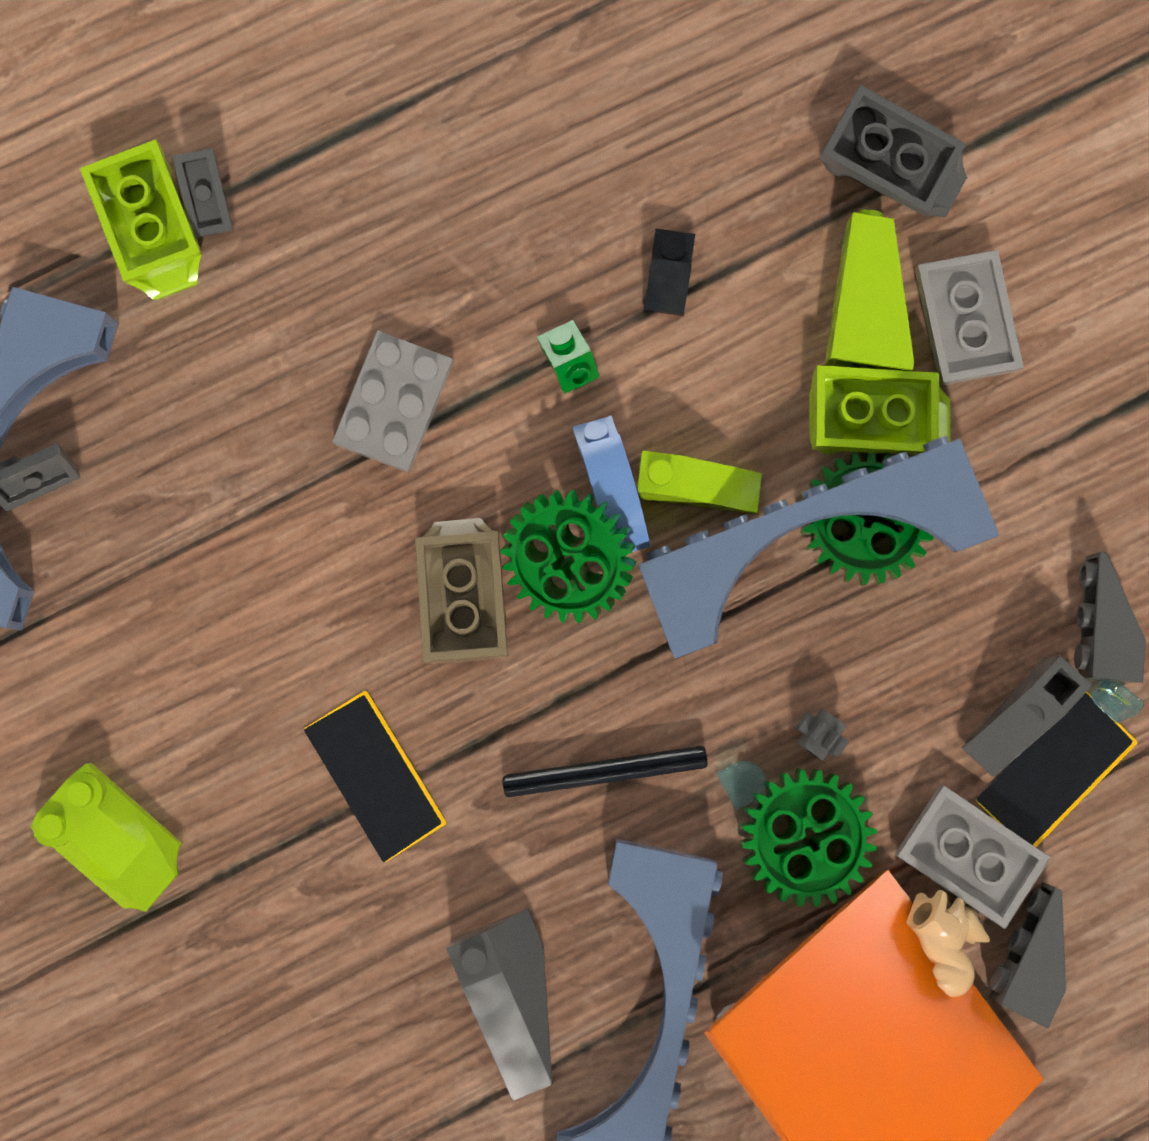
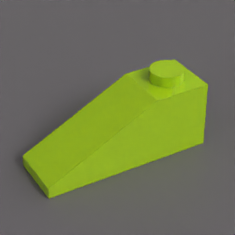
M642 450L637 493L641 500L757 514L762 473L682 455Z

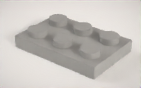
M998 250L917 265L914 270L936 372L939 373V386L1018 372L1024 368Z
M377 330L332 443L338 447L410 474L453 367V359Z
M939 785L895 853L903 861L956 897L961 898L965 903L1004 929L1051 858L944 785Z

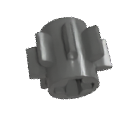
M820 709L816 716L809 712L805 713L795 727L797 731L802 733L797 744L821 761L825 759L828 753L838 758L849 743L848 740L841 736L847 726L823 709Z

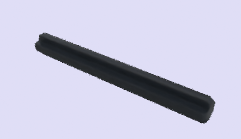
M695 746L507 774L502 778V785L505 796L509 798L704 769L708 766V758L705 747Z

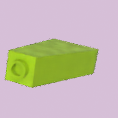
M866 209L860 210L858 213L853 212L846 223L825 366L913 370L914 356L894 218L883 217V214L879 211Z

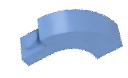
M612 416L573 426L574 436L596 508L606 501L608 505L604 514L607 517L616 513L621 515L615 526L617 529L629 527L630 531L623 539V542L635 544L632 552L651 547L634 478L620 434L617 433Z

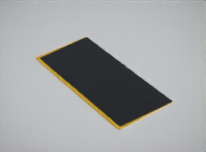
M363 691L304 728L306 735L383 862L389 861L446 825L444 817L367 691Z
M1086 692L1062 719L1022 752L986 788L976 801L997 822L1034 847H1037L1137 745V740Z

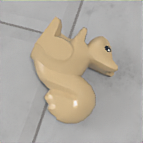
M938 890L933 898H928L924 893H919L915 897L906 924L919 938L926 956L935 964L933 974L937 979V986L948 996H962L970 989L975 978L973 963L970 957L962 950L964 941L975 944V942L987 943L990 941V938L984 930L977 911L972 906L964 904L961 898H956L951 906L950 901L947 900V894L943 890Z

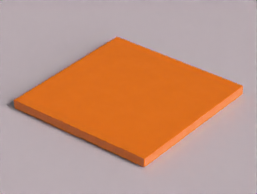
M889 870L881 871L704 1031L707 1038L782 1141H987L1044 1080L974 984L964 995L959 997L948 996L937 986V979L933 974L935 964L926 956L919 938L906 924L913 902Z

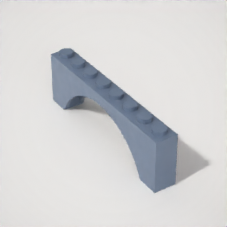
M12 287L10 296L3 302L0 313L2 319L0 324V450L5 437L19 414L44 388L76 369L108 360L119 325L116 320L106 312ZM0 543V627L23 630L35 591L22 580L12 567Z
M947 436L935 439L923 445L924 453L908 458L906 452L897 454L882 461L884 468L868 474L866 468L854 471L842 477L844 484L830 490L827 489L826 484L813 487L802 493L804 500L788 506L786 499L762 508L764 515L751 521L748 520L747 515L740 516L724 523L725 531L713 536L709 535L708 530L685 538L684 540L687 545L671 552L670 547L665 546L647 553L648 561L639 564V568L674 659L718 642L719 625L723 609L738 578L759 553L770 544L806 524L847 515H869L890 518L927 532L945 544L954 553L999 536L961 439L949 442Z
M616 839L608 876V885L634 908L655 944L663 977L661 1023L650 1056L632 1085L618 1100L595 1117L574 1127L557 1131L555 1141H671L673 1127L666 1125L669 1109L677 1110L681 1092V1083L675 1082L678 1065L685 1067L689 1051V1040H685L683 1037L686 1023H694L697 1011L698 998L691 996L694 981H702L705 970L706 955H701L700 950L703 938L710 939L714 923V913L708 912L711 895L718 897L722 882V871L716 870L717 862L714 859Z

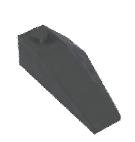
M526 908L451 939L446 947L463 992L513 1101L552 1085L544 946L529 908Z

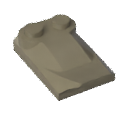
M482 518L433 522L431 528L422 537L415 538L423 662L458 663L508 657V637L506 634L498 531L489 528Z

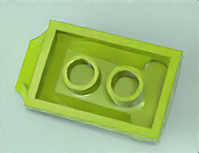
M156 139L79 168L123 282L138 288L153 300H160L198 284V270L202 253L174 182L172 168Z
M817 365L813 370L809 394V437L812 450H818L820 453L827 455L837 454L841 451L888 454L906 452L907 454L919 455L925 452L923 445L935 439L947 436L949 442H951L950 398L939 386V373Z
M92 763L83 765L61 785L37 813L30 827L39 843L46 847H53L124 909H138L147 912L179 875L177 856L179 848L183 843Z

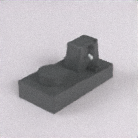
M210 148L173 155L172 158L187 218L195 237L233 231L234 228L214 149Z
M58 443L20 460L16 456H12V458L0 463V506L7 512L81 478L78 466Z

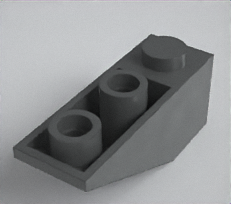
M1098 552L1086 556V561L1082 563L1079 572V582L1081 586H1084L1083 603H1080L1077 610V625L1081 628V642L1076 646L1074 653L1075 668L1079 669V673L1088 680L1143 683L1145 637L1107 553Z
M1061 656L1044 657L964 744L962 749L987 773L995 777L1062 719L1089 690L1092 684Z
M1042 883L1040 889H1035L1027 901L1026 911L1028 915L1022 927H1017L1010 937L1008 943L1010 953L1004 966L1000 965L997 967L990 981L992 991L989 997L1000 1005L1048 1029L1066 992L1062 890Z

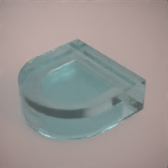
M1110 680L1101 681L1091 694L1094 703L1117 723L1136 716L1145 705L1141 699L1126 687Z
M738 761L716 772L734 810L754 802L755 799L752 795L754 792L762 795L765 790V775L761 768L752 762Z

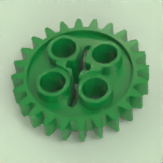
M853 452L850 455L848 466L840 457L834 461L836 472L834 473L829 468L823 467L820 474L825 482L813 479L809 486L813 488L826 484L827 489L830 490L844 484L842 477L849 473L866 468L867 473L870 474L883 469L884 466L882 461L880 463L876 462L875 453H868L865 461L861 462L857 452ZM887 454L882 461L890 458L891 455ZM856 515L822 519L810 523V525L800 531L801 535H813L814 538L806 546V550L819 548L821 554L815 561L816 564L823 563L828 559L831 562L828 571L829 575L842 569L844 570L843 580L847 583L853 578L854 574H858L861 586L868 584L870 575L874 576L878 585L885 583L886 571L893 579L901 577L899 565L908 570L916 567L911 555L920 558L925 556L927 552L919 543L930 542L934 538L927 532L910 524L879 516H870V518L878 522L899 525L902 527V532H896L892 528L878 522H874L866 528L863 526L864 519ZM840 521L849 526L851 531L849 541L843 542L834 538L831 532L833 522ZM880 534L889 540L890 551L888 554L881 555L873 550L871 545L873 535Z
M558 489L550 494L549 501L543 494H539L534 499V505L527 502L520 509L522 515L516 513L509 521L514 528H509L503 534V537L511 543L505 544L500 553L511 558L503 564L502 570L514 571V575L507 582L508 585L520 584L522 590L517 595V598L522 599L530 596L532 598L529 608L531 611L539 605L544 606V618L546 619L554 611L559 612L561 623H565L570 613H573L577 623H581L587 611L595 620L602 612L601 607L609 612L615 605L614 599H622L626 593L623 586H629L633 580V576L626 571H631L634 568L636 560L626 556L632 553L635 544L623 542L630 529L629 527L616 528L615 524L621 515L616 513L607 517L604 514L608 505L606 501L597 508L592 506L593 496L591 493L582 502L578 501L575 489H572L567 494L565 500H563ZM551 524L555 525L556 528H557V531H556L555 529H553L552 527H550V525H551ZM569 524L579 525L584 530L585 537L581 538L573 535ZM533 539L543 541L547 545L549 552L539 551L535 547ZM572 555L574 560L571 557L564 558V556L566 557ZM587 561H594L600 564L604 573L597 574L591 571ZM552 576L562 578L567 588L563 589L556 586ZM579 582H580V584H582V585L585 586L586 588H585V589L581 588L580 585H579Z
M796 768L795 780L792 781L787 773L781 772L779 773L780 786L766 780L765 786L768 794L766 796L756 792L752 794L759 804L757 809L751 807L744 808V811L753 818L751 823L739 824V828L750 833V838L741 840L739 846L751 849L752 853L742 860L746 865H758L752 872L751 877L756 881L767 877L762 889L770 894L778 888L777 899L784 903L793 893V902L798 907L803 906L806 896H808L811 905L816 908L820 907L821 895H824L828 901L834 904L836 903L835 890L840 889L850 895L851 889L848 881L851 878L860 883L864 881L857 871L859 866L871 868L873 865L864 858L865 852L877 850L876 846L866 842V837L877 833V829L864 824L866 820L873 816V813L869 810L858 809L865 800L864 796L857 794L849 797L853 788L851 783L844 782L837 788L838 775L830 773L823 782L822 770L813 769L808 779L804 769ZM824 799L828 807L827 814L821 820L815 821L811 814L812 805L817 800ZM786 814L789 818V829L783 835L775 836L772 830L773 821L777 816ZM837 821H841L842 826L839 829H836L834 831L830 830L818 833L831 827ZM805 829L818 833L810 837L811 845L809 846L802 842H795L782 849L779 853H774L775 846L805 838ZM834 839H840L843 846L842 853L836 859L829 860L826 852L828 844ZM802 854L805 862L804 868L800 873L790 875L787 869L788 861L794 855Z

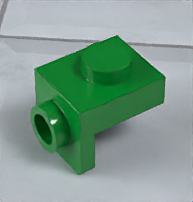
M573 320L537 337L540 348L551 365L563 393H568L584 386L599 377L592 351Z

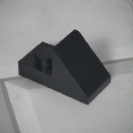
M664 229L655 230L644 311L684 316L696 234Z

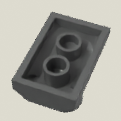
M861 84L819 157V160L823 161L825 168L831 174L839 177L850 176L924 216H941L946 218L967 179L963 166V150L966 146L964 142Z

